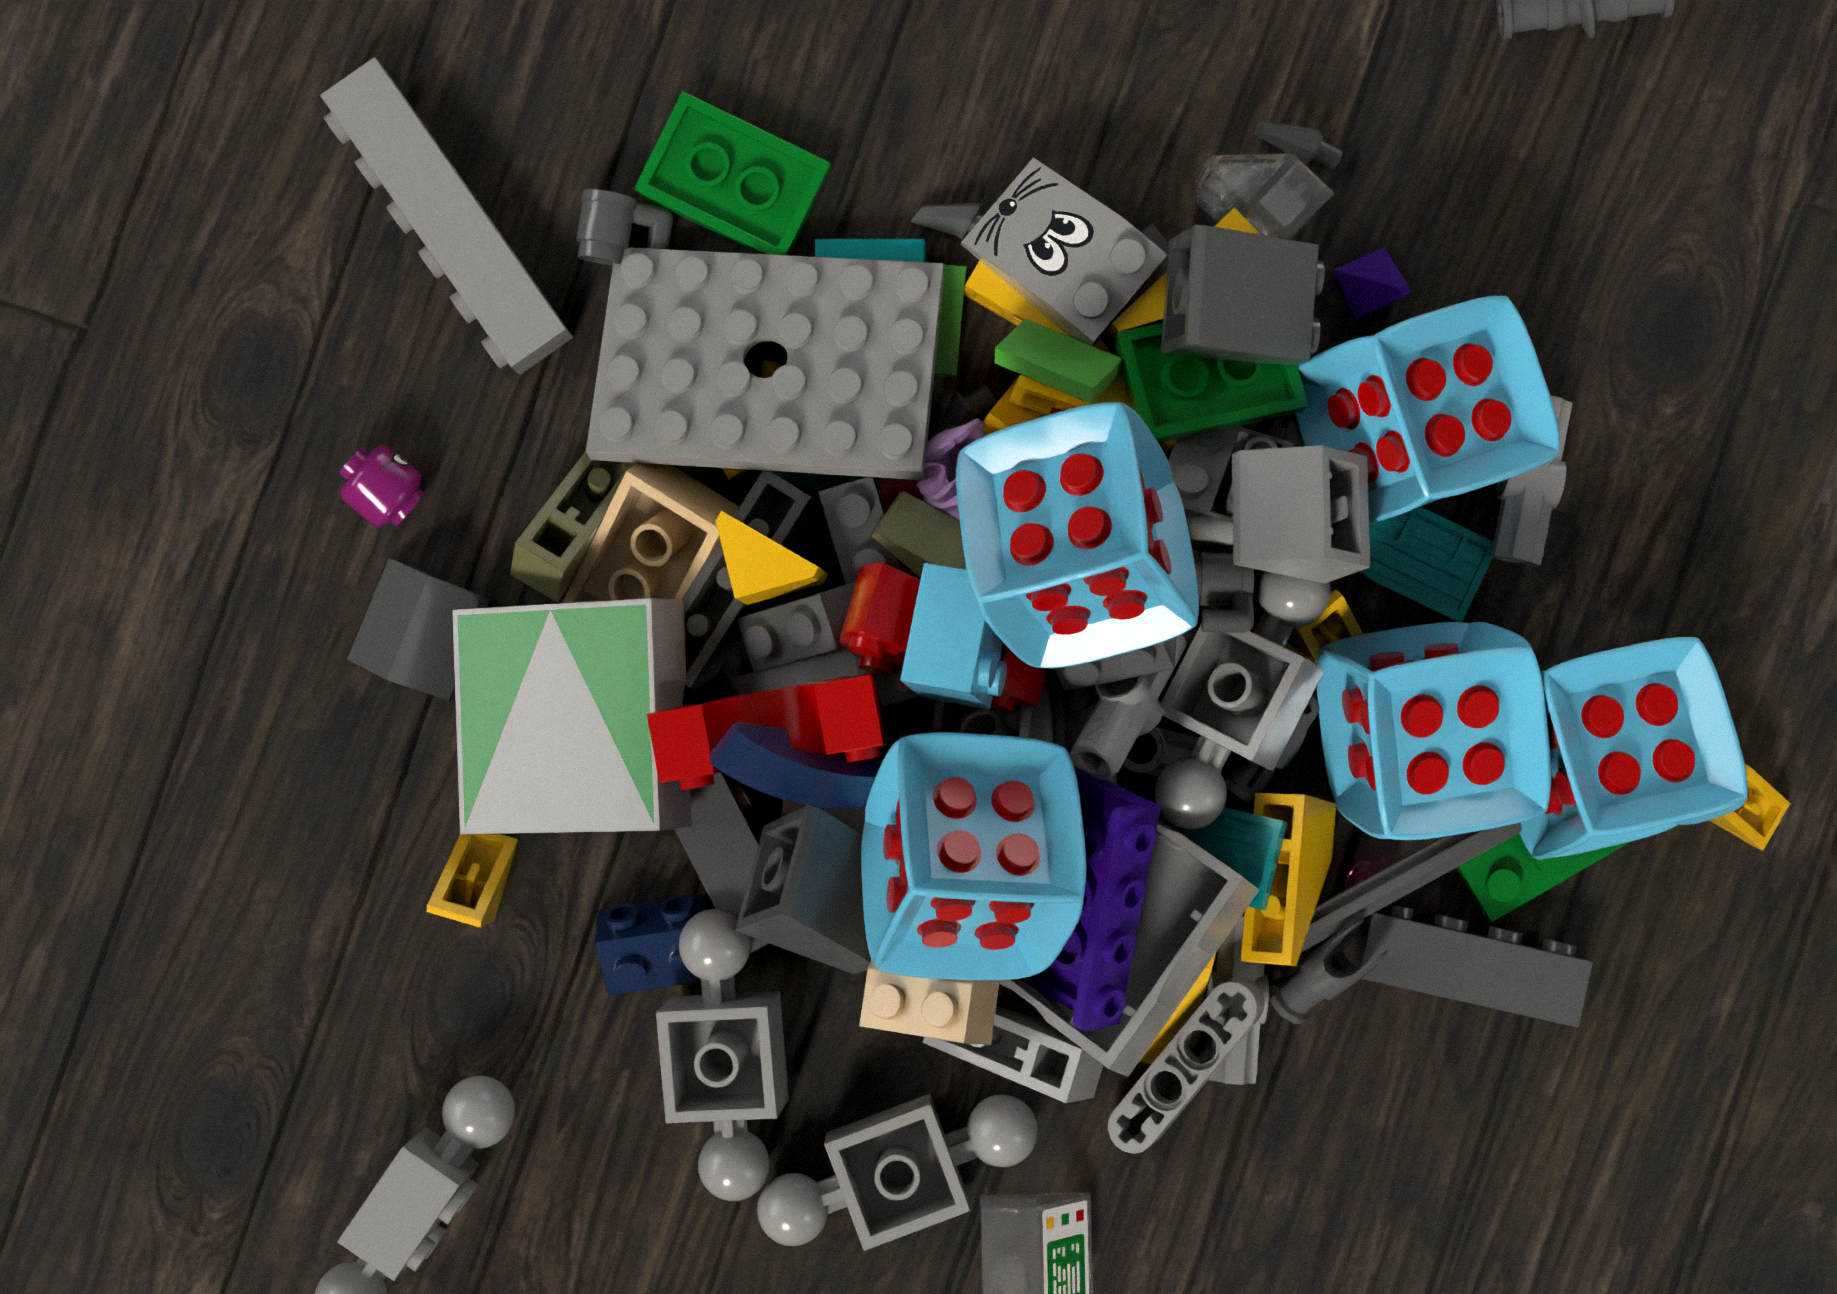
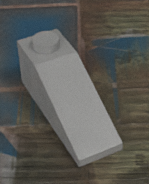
M996 1006L991 1045L966 1044L924 1037L923 1040L924 1044L1064 1103L1094 1098L1103 1068L1102 1063L1045 1020Z

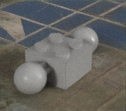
M1263 571L1258 582L1257 596L1264 613L1254 633L1250 631L1245 633L1202 632L1200 625L1160 703L1164 717L1201 735L1191 756L1177 759L1168 764L1156 780L1154 789L1155 803L1161 806V815L1171 824L1183 829H1198L1209 825L1218 818L1224 809L1227 799L1226 783L1220 772L1231 751L1271 771L1274 770L1324 673L1323 669L1308 659L1284 647L1294 628L1309 625L1324 613L1330 600L1329 582L1323 584Z
M708 909L690 918L683 927L679 938L680 957L686 968L692 974L701 978L702 995L672 996L656 1011L666 1123L714 1122L715 1134L704 1144L699 1155L698 1171L700 1179L706 1189L714 1196L726 1201H741L753 1196L762 1188L770 1168L767 1149L757 1136L747 1130V1120L777 1119L789 1101L780 991L736 993L734 975L744 967L748 960L751 949L750 936L735 931L738 917L733 913L722 909Z
M480 1075L465 1078L451 1088L442 1108V1118L446 1131L440 1137L425 1127L402 1146L337 1241L359 1258L356 1262L341 1263L327 1271L320 1279L315 1294H388L384 1282L386 1277L395 1281L407 1267L414 1272L418 1270L423 1261L428 1259L447 1231L439 1223L443 1221L448 1225L456 1213L461 1211L478 1186L470 1178L480 1164L469 1157L473 1149L487 1148L498 1143L507 1135L512 1127L515 1118V1104L511 1093L505 1085L492 1077Z
M927 1094L826 1133L824 1145L835 1176L819 1182L801 1173H786L775 1177L764 1187L758 1199L757 1216L760 1226L768 1237L779 1244L786 1246L803 1245L819 1235L826 1224L828 1214L848 1207L862 1248L865 1251L970 1211L969 1196L957 1166L976 1158L995 1167H1010L1022 1162L1030 1155L1037 1141L1038 1126L1032 1110L1022 1100L1010 1095H994L976 1105L969 1116L966 1127L945 1134L931 1094Z

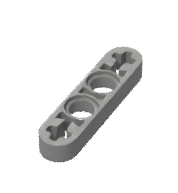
M1234 977L1227 979L1212 990L1112 1112L1108 1120V1132L1110 1139L1116 1147L1124 1152L1135 1154L1145 1151L1160 1139L1260 1019L1264 1011L1265 1000L1261 989L1255 982L1244 977ZM1238 992L1243 994L1246 1000L1242 1007L1248 1014L1244 1012L1238 1013L1229 1019L1223 1027L1215 1019L1220 1017L1231 1003L1225 994L1230 997ZM1193 1031H1205L1214 1039L1216 1053L1213 1059L1202 1060L1192 1053L1189 1047V1037ZM1159 1072H1172L1179 1078L1182 1084V1094L1179 1099L1168 1100L1157 1091L1156 1077ZM1149 1105L1155 1112L1142 1124V1132L1132 1136L1127 1131L1131 1124L1129 1119L1135 1117Z

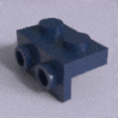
M704 894L693 896L674 895L665 900L640 904L621 903L597 912L595 945L608 996L701 982V978L692 974L684 965L679 953V938L683 927L690 918L699 912L708 910L707 899Z

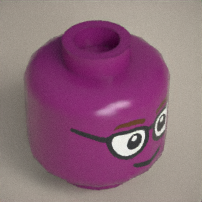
M379 445L369 454L360 447L339 471L347 479L340 491L341 499L375 527H382L389 522L397 527L425 494L419 488L422 482L421 472L388 445Z

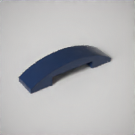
M735 722L711 751L709 758L711 765L726 775L751 788L780 799L824 808L866 807L867 798L886 753L893 744H887L881 751V756L876 757L874 760L866 759L847 762L846 756L826 755V753L792 749L787 729Z

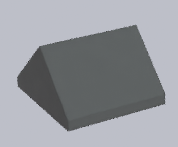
M389 558L347 660L388 681L451 701L455 692L452 610L489 608L492 599Z

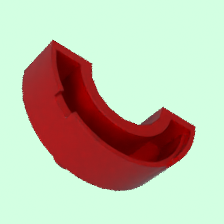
M883 562L868 564L859 569L839 640L846 650L860 658L858 668L879 676L890 677L893 673L901 677L920 579ZM1003 643L1000 661L1007 663L1006 680L1001 696H993L990 710L1011 714L1015 705L1038 707L1048 668H1036L1026 664ZM902 682V687H904V688H906V689H908V690L913 691L912 689H910L907 685H905V684Z
M874 673L860 674L858 677L852 678L845 676L768 689L647 714L659 783L679 780L681 790L715 784L713 774L722 771L711 765L709 754L735 722L787 729L792 749L826 753V755H839V753L845 752L847 762L881 756L880 746L887 743Z

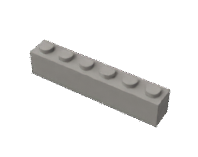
M375 57L320 95L331 110L323 116L324 120L342 144L352 140L362 157L357 159L355 164L374 189L383 184L394 200L386 206L389 213L405 234L413 229L425 244V247L418 251L420 257L437 279L446 274L457 290L449 296L451 301L468 324L475 319L479 321L488 334V337L483 339L481 343L500 369L509 364L513 370L521 375L574 338L393 79Z

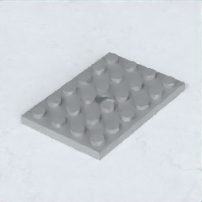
M628 247V250L624 249L621 265L613 263L586 447L587 455L590 460L923 480L945 275L943 263ZM773 341L786 349L788 355L786 365L779 367L772 377L760 378L752 375L745 366V358L748 351L760 342Z

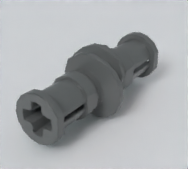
M1496 0L1498 29L1501 39L1508 40L1512 38L1513 33L1546 29V31L1561 30L1565 26L1571 27L1582 24L1586 37L1589 40L1594 39L1599 21L1612 23L1625 21L1628 17L1657 13L1660 14L1661 18H1669L1674 12V0Z

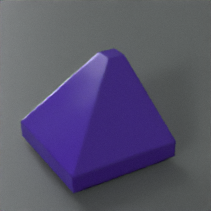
M1384 247L1332 271L1354 321L1405 299L1411 293L1407 282Z

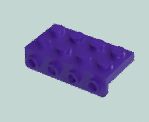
M1074 766L1080 795L1086 850V886L1082 913L1073 933L1054 962L1045 971L1018 980L1073 1010L1074 1026L1087 1032L1120 1024L1122 1011L1125 1006V993L1132 957L1136 947L1135 940L1142 903L1146 895V882L1152 850L1156 841V829L1161 806L1106 780L1094 779L1089 773Z

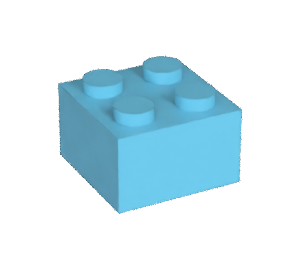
M924 563L900 681L925 699L990 710L993 696H1001L1006 680L1007 663L1000 661L1003 642L990 628L981 614L967 570Z

